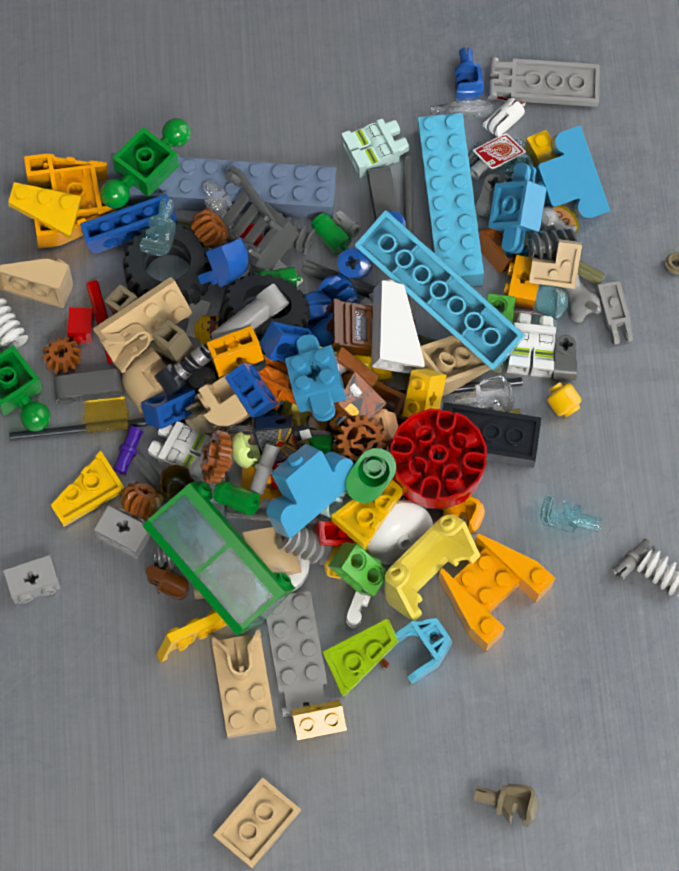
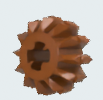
M206 208L190 220L191 229L195 232L194 235L206 247L211 249L218 247L229 237L228 228L224 225L225 222L220 219V216L216 215L215 211Z
M57 336L56 342L48 340L49 347H43V363L47 364L46 368L48 371L54 370L57 376L61 371H63L64 375H68L69 369L76 371V364H81L79 356L82 355V351L80 348H77L78 344L75 340L70 342L68 336L64 340Z
M136 481L134 484H128L121 497L123 510L130 512V515H135L138 518L144 517L149 519L161 508L163 503L160 491L154 489L153 485L149 486L146 483L141 484Z

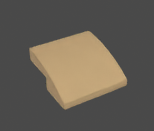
M274 527L243 532L245 542L272 572H283L288 576L302 573L298 557H295L293 552L288 554L285 552V549L279 550L277 548L279 533L275 531ZM252 572V574H253V579H254V580H259V579L254 575V573Z

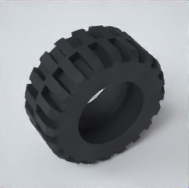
M165 222L163 226H159L157 223L153 224L149 230L147 228L142 229L140 236L135 235L130 240L131 245H128L125 249L123 268L128 290L135 294L137 298H140L164 282L148 275L146 272L147 267L158 257L174 255L184 259L189 264L187 272L176 279L175 282L189 307L191 303L196 305L201 301L200 295L205 296L208 291V285L211 284L210 281L200 284L198 275L212 270L205 253L209 250L208 247L199 241L191 228L186 230L185 225L179 223L177 226H172V222Z
M253 274L250 277L245 275L240 280L236 279L226 288L218 315V327L274 283L289 304L271 318L273 319H267L254 329L259 343L272 321L307 328L311 312L310 305L300 289L297 290L294 284L285 282V279L281 277L274 278L270 274L265 276Z

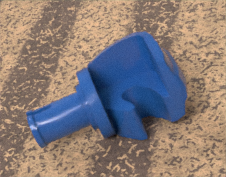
M465 48L459 50L460 64L455 68V76L457 77L455 80V96L458 101L477 100L484 92L482 69L479 64L473 62V51L471 48H467L468 54H466Z
M342 273L325 277L317 288L318 292L322 291L331 301L339 299L342 302L357 303L359 299L353 283L349 277L344 276Z

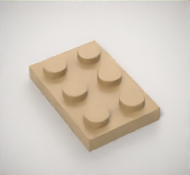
M262 777L213 834V837L250 869H253L298 816L301 809Z

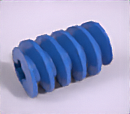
M350 248L339 255L338 268L344 276L361 279L371 273L373 262L359 249ZM356 260H358L359 263L356 264L355 267H353L352 264H354Z

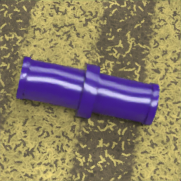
M129 426L125 440L119 446L118 450L120 452L112 468L114 472L121 475H127L132 458L137 455L136 448L143 434L141 429L134 426Z

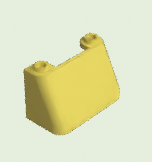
M453 514L441 517L387 570L384 582V597L391 607L411 621H416L422 615L418 607V603L422 601V598L417 592L447 562L456 567L459 564L458 561L468 560L473 564L481 556L465 521Z

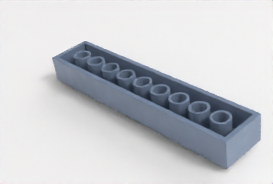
M111 153L108 180H120L122 178L121 175L114 171L112 157L116 153ZM178 157L179 167L149 197L135 186H132L129 189V200L125 204L133 206L167 194L174 206V210L202 211L208 208L218 213H227L244 191L242 186L238 187L225 179V174L229 171L230 167L235 166L247 177L262 201L267 202L279 213H283V217L315 219L318 215L326 213L333 218L336 167ZM251 199L239 214H245L253 203Z

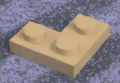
M559 239L555 261L532 258L529 283L575 289L582 242Z

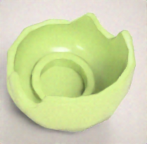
M239 432L232 438V458L240 467H255L261 458L258 445L249 444L248 439L251 436Z

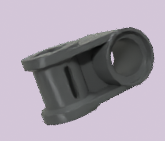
M490 174L486 177L475 207L476 215L490 218L494 195L492 186H495V183H504V179L500 175Z
M561 335L555 343L552 380L576 381V341L570 335Z

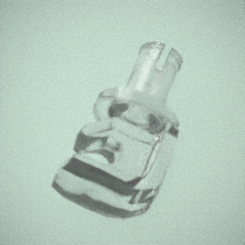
M495 376L480 381V384L475 385L476 389H474V392L453 394L454 404L476 406L495 410L494 404H498L505 412L512 410L515 401L510 383L502 376Z

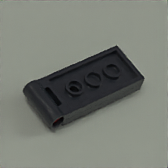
M441 401V411H450L454 414L457 412L464 415L479 428L487 446L486 460L534 468L542 417Z

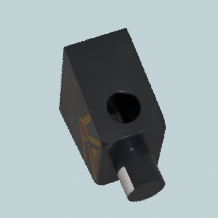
M290 414L252 418L253 433L260 455H262L265 443L280 448L274 464L286 461L291 454L299 450L300 440L312 438L309 424L295 427Z

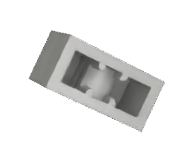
M108 506L94 528L96 538L138 559L151 538L150 534L142 526L146 521L140 518L135 520L129 517V514L122 508L116 507L114 509Z
M50 555L3 570L14 604H25L31 602L34 597L40 595L50 596L56 593V590L61 589ZM35 578L36 584L31 585L30 580Z

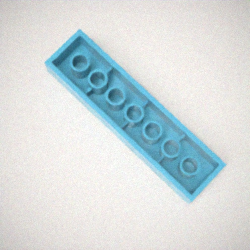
M463 113L418 117V138L432 250L472 287L483 286L484 270Z
M385 210L355 244L364 255L393 281L404 284L406 292L492 370L496 371L526 338V335L388 211Z

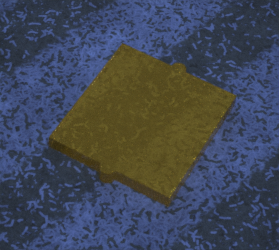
M125 397L84 401L85 414L83 419L86 421L87 434L128 429L127 416H129V410L126 409Z

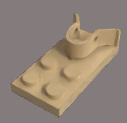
M170 277L93 328V331L112 362L120 372L124 373L132 360L146 350L149 343L154 340L153 334L168 319L177 324L191 315L192 311L175 280Z
M260 629L256 630L252 635L222 640L211 637L227 738L276 730Z

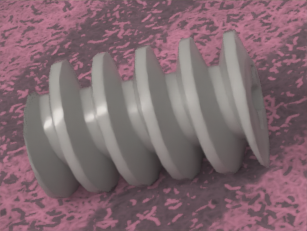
M303 527L291 539L279 534L277 540V548L279 550L285 549V552L288 554L293 552L295 557L301 556L303 560L309 559V562L312 564L318 561L321 566L329 559L333 546H320L315 532L306 527Z

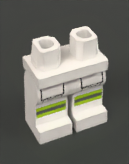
M519 313L517 322L514 325L526 335V338L509 355L507 373L528 375L531 352H533L530 376L551 378L554 370L556 327H553V317L540 316L539 325L530 324L531 315Z
M176 422L175 425L171 424L163 429H159L158 435L166 438L167 441L163 445L154 440L148 449V454L158 459V465L164 468L178 464L187 467L195 481H203L204 474H201L202 468L200 467L201 451L203 445L208 444L209 436L198 433L181 422Z

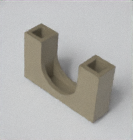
M120 284L108 296L105 303L114 315L138 298ZM169 319L153 334L154 340L147 347H152L159 357L169 364L183 362L185 357L188 358L191 352L195 350L185 331Z

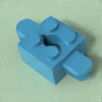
M522 162L514 167L512 182L495 183L488 228L503 233L501 248L513 254H519L523 251L526 233L540 232L547 189L534 183L536 168Z
M304 335L296 342L298 355L285 358L294 399L300 413L311 410L317 421H328L335 415L334 403L347 400L338 361L332 345L320 348V344L314 335Z

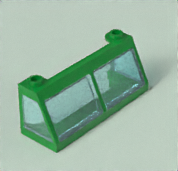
M201 480L189 483L142 526L238 636L259 626L288 597L295 587L285 573L272 572L211 503L210 500L213 498L210 486Z

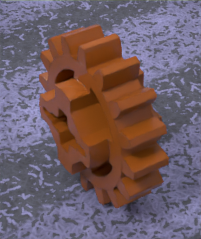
M353 415L352 421L344 419L345 426L337 427L341 433L340 435H334V438L339 440V443L334 445V448H340L341 452L339 454L344 457L346 456L355 464L359 457L365 451L371 449L372 446L373 448L387 447V444L382 442V439L387 436L386 434H380V430L383 428L382 425L375 426L377 419L371 418L368 420V415H361L360 418L358 415ZM366 427L372 432V434L366 431ZM361 438H367V440H364L360 444H353ZM349 448L355 452V455L349 451Z
M213 431L212 436H209L208 444L203 445L200 467L202 468L201 474H204L203 480L205 482L221 483V478L224 479L225 471H228L232 465L233 447L231 446V435L228 432Z

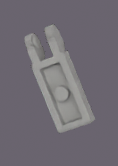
M620 281L597 284L596 289L607 328L610 330L612 343L619 344L620 336L617 330L619 326H623L626 340L628 342L633 341V331L630 324L631 318Z

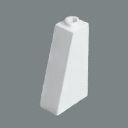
M382 280L373 289L371 367L411 374V370L424 367V359L405 286L393 280Z

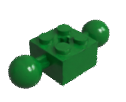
M180 118L168 120L163 126V137L161 139H158L142 127L112 157L114 171L121 175L122 178L120 180L111 179L103 184L100 197L107 207L113 209L123 207L129 200V189L132 186H135L149 197L179 167L178 154L171 147H181L189 141L191 129L185 120Z
M14 345L0 353V412L3 416H6L20 407L22 410L20 414L21 423L26 429L33 432L45 429L51 419L50 411L45 404L31 400V398L43 391L40 379Z

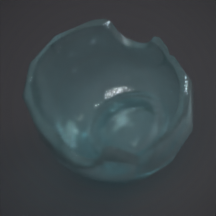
M541 286L536 296L537 312L544 314L543 316L553 317V320L561 318L568 307V295L565 290L557 286Z

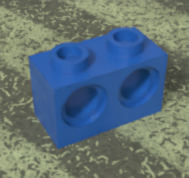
M272 321L259 344L268 359L272 361H285V358L298 355L296 342L300 337L313 334L307 328Z
M242 363L225 376V379L251 417H262L279 404L253 364Z
M183 386L171 396H168L164 391L142 401L141 406L146 424L163 429L193 414L185 408L193 404L196 395L195 390Z

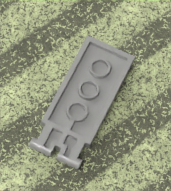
M497 57L490 59V77L495 78L489 80V99L495 100L497 96L514 98V101L590 107H598L600 64L514 58L512 62H502Z
M311 591L289 594L266 618L279 694H284L286 707H281L283 717L292 716L291 709L301 708L305 704L311 706L331 702L330 699L325 700L323 687L327 686V678ZM272 597L263 598V604L267 603Z

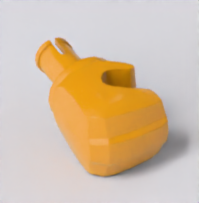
M472 496L461 504L447 509H440L443 511V516L453 514L459 518H465L471 535L478 530L485 515L483 504Z

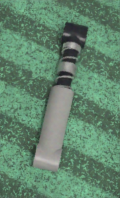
M274 283L211 333L212 339L209 338V341L252 326L254 330L269 317L284 309L289 302ZM207 343L201 344L202 347L198 346L188 358L185 357L183 362L172 363L154 376L168 396H171L185 386L187 378L193 375L195 369H200L201 366H204L211 360Z

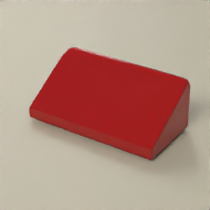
M319 521L314 525V531L320 546H341L343 542H355L332 521Z

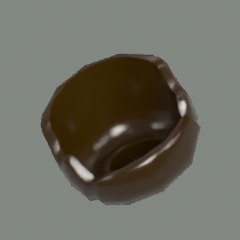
M178 464L167 466L161 472L158 487L160 494L166 501H170L189 483L195 482V480L191 477L187 467ZM185 495L180 497L174 504H177Z

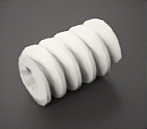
M1 298L0 348L5 351L14 345L18 349L25 344L28 335H23L25 331L21 327L18 328L20 322L15 320L16 315L10 313L12 309L10 306H6L7 300Z
M651 549L638 566L637 571L640 573L646 569V578L654 575L652 583L656 584L662 581L660 588L664 590L670 587L668 594L672 596L677 592L678 597L679 570H675L677 563L674 561L668 565V556L660 559L661 551L658 550L652 553Z

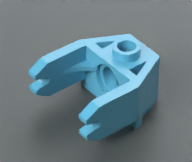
M437 618L412 621L396 632L399 640L398 643L409 636H417L430 653L428 662L407 677L411 684L421 680L437 669L453 644L450 636ZM433 637H439L436 641H432Z

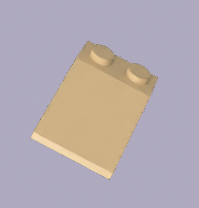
M45 258L0 265V290L65 308L73 287L70 268L66 262L60 259L51 260Z
M454 335L420 346L424 359V367L422 369L428 368L446 374L442 396L453 392L491 369Z

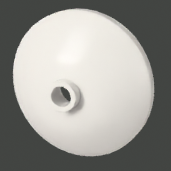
M408 500L398 501L368 544V554L379 559L385 565H393L433 526L430 514L423 506Z

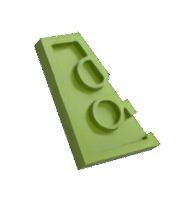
M385 619L323 651L342 696H346L399 642L389 619Z

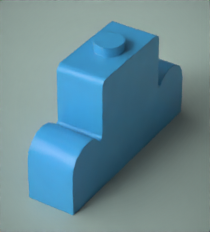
M581 125L562 131L554 136L550 145L553 153L559 155V157L535 166L538 180L536 184L547 188L545 195L546 205L554 208L575 201L573 212L577 218L582 220L611 211Z
M308 444L303 445L299 450L291 454L286 461L272 472V476L282 493V497L272 499L267 506V516L275 531L289 539L297 534L347 490L346 478L354 463L335 452H328L324 455L322 451Z

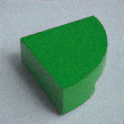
M332 435L308 438L309 445L322 451L323 454L332 451Z

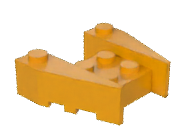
M47 153L24 156L28 185L40 188L51 187L54 191L81 196L82 200L71 240L64 237L59 231L49 229L44 223L34 218L38 249L61 246L83 236L81 223L115 212L113 208L102 207L97 180L108 179L107 162L90 160V162L78 161L73 157H67L66 159L58 158L53 154Z
M478 534L475 539V545L481 551V556L473 564L469 563L454 578L442 568L438 580L446 595L450 598L454 610L460 617L468 636L486 652L503 636L505 629L491 613L517 587L536 603L552 588L555 577L539 562Z

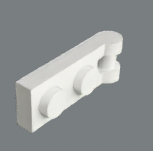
M356 591L347 614V627L349 629L357 630L360 628L362 607L368 606L371 596L360 595Z

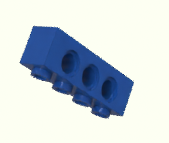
M167 194L81 223V228L87 246L93 254L130 242L135 235L140 236L142 229L147 228L149 230L153 224L158 223L159 226H163L165 222H172V226H177L178 220L171 200Z

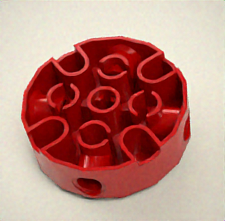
M427 409L411 415L398 427L390 445V454L396 462V473L393 481L402 488L403 495L409 501L425 508L447 509L465 502L477 491L486 469L487 446L479 428L466 416L457 412L454 414L450 411H441V409Z

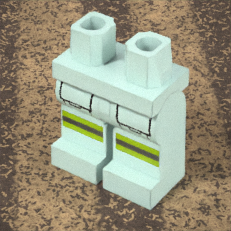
M382 118L377 120L376 123H371L352 133L350 130L341 133L342 146L359 178L367 176V170L384 168L391 163L399 162L400 155L409 151V144L405 137L395 141L393 139V136L400 134V128L396 120L385 123Z

